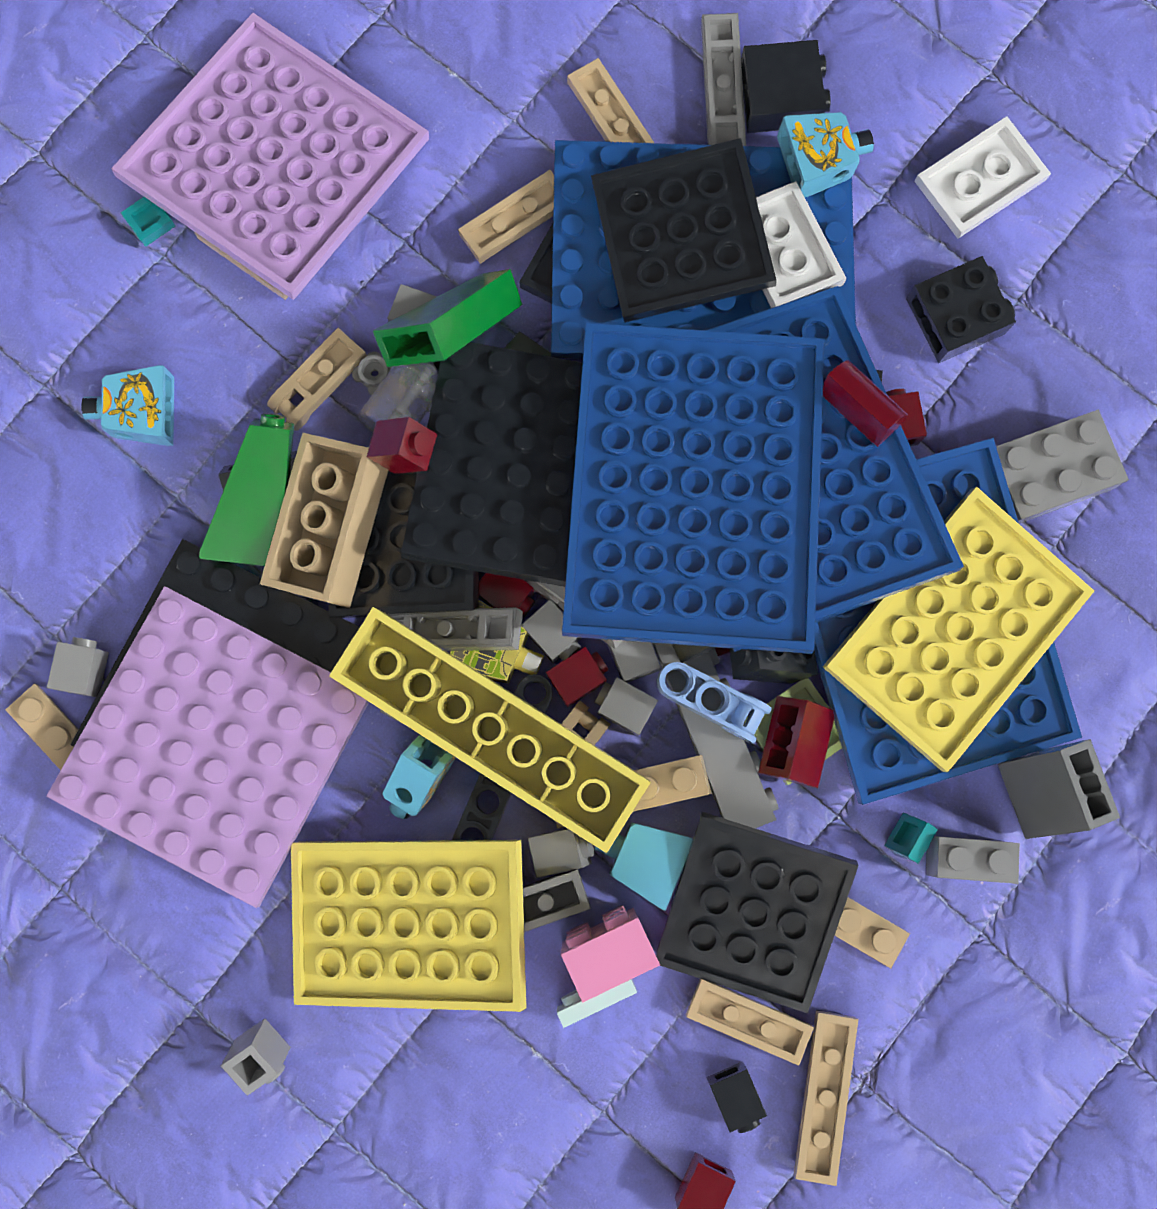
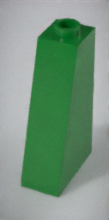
M511 269L482 273L373 330V334L387 367L444 361L523 304Z
M261 414L260 419L255 418L249 425L200 549L199 559L265 566L290 478L294 423L285 422L284 416Z

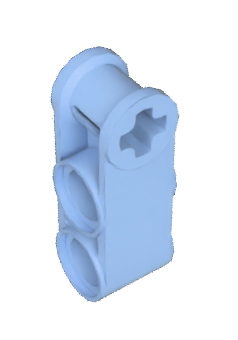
M673 662L665 666L659 672L656 680L657 688L665 698L721 726L725 731L751 744H754L757 739L754 734L764 715L770 714L772 710L764 702L748 694L738 692L681 662ZM669 671H680L685 676L686 685L681 692H673L667 688L665 677ZM711 688L720 694L721 704L717 710H707L701 703V696L705 689Z

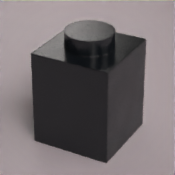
M743 1061L706 1077L729 1132L735 1130L738 1133L751 1131L761 1124L760 1119L767 1116Z

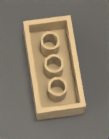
M302 433L260 581L261 585L350 608L388 469L366 457L369 447Z

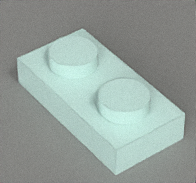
M631 979L583 1003L577 990L561 998L563 1004L557 1007V1015L563 1028L636 994L637 990Z

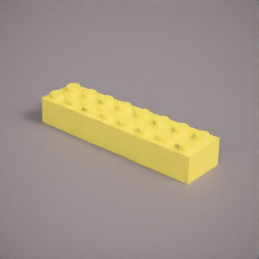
M373 607L329 675L332 679L605 853L609 851L651 783L646 777L377 608Z

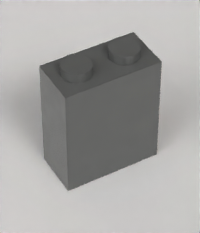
M1091 739L1043 749L998 764L1025 839L1090 831L1120 818Z

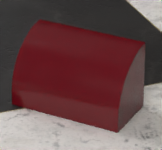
M849 360L842 362L827 375L823 385V397L877 447L904 423L908 417L904 410Z
M777 696L758 773L818 788L835 719L833 710L808 700Z

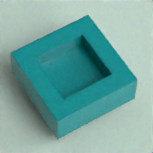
M142 197L120 212L145 247L176 226L163 209L145 197Z
M903 812L884 846L895 854L919 864L938 829L926 821Z

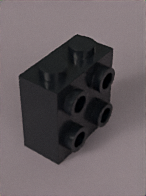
M818 40L744 46L741 68L747 133L779 131L785 116L821 114L830 111L829 89H824L823 78L826 75V58L824 54H819Z
M983 256L914 285L906 298L938 364L1005 335L1016 323L1013 305L1007 298L1004 299L998 287L997 274L991 266L987 265Z
M729 648L733 679L792 684L818 675L815 649L812 654L751 649H741L734 652L733 648Z

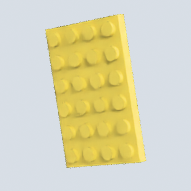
M978 487L970 489L944 521L964 567L958 572L878 600L823 666L825 670L942 772H948L1094 593V590Z
M521 840L298 841L292 843L294 1005L521 1012L527 1008Z

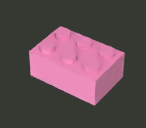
M624 905L603 914L604 922L592 928L589 927L587 922L566 932L567 940L562 942L561 957L582 1003L660 966L634 908L626 911Z

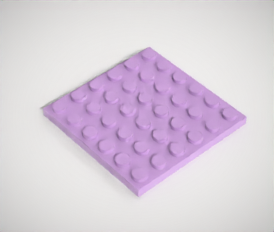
M252 13L111 169L119 180L294 300L429 140V131Z
M164 586L46 797L257 908L260 907L289 853L292 843L297 838L369 702L329 677L331 672Z

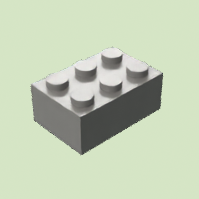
M1099 409L996 446L1019 524L1111 491L1129 480Z

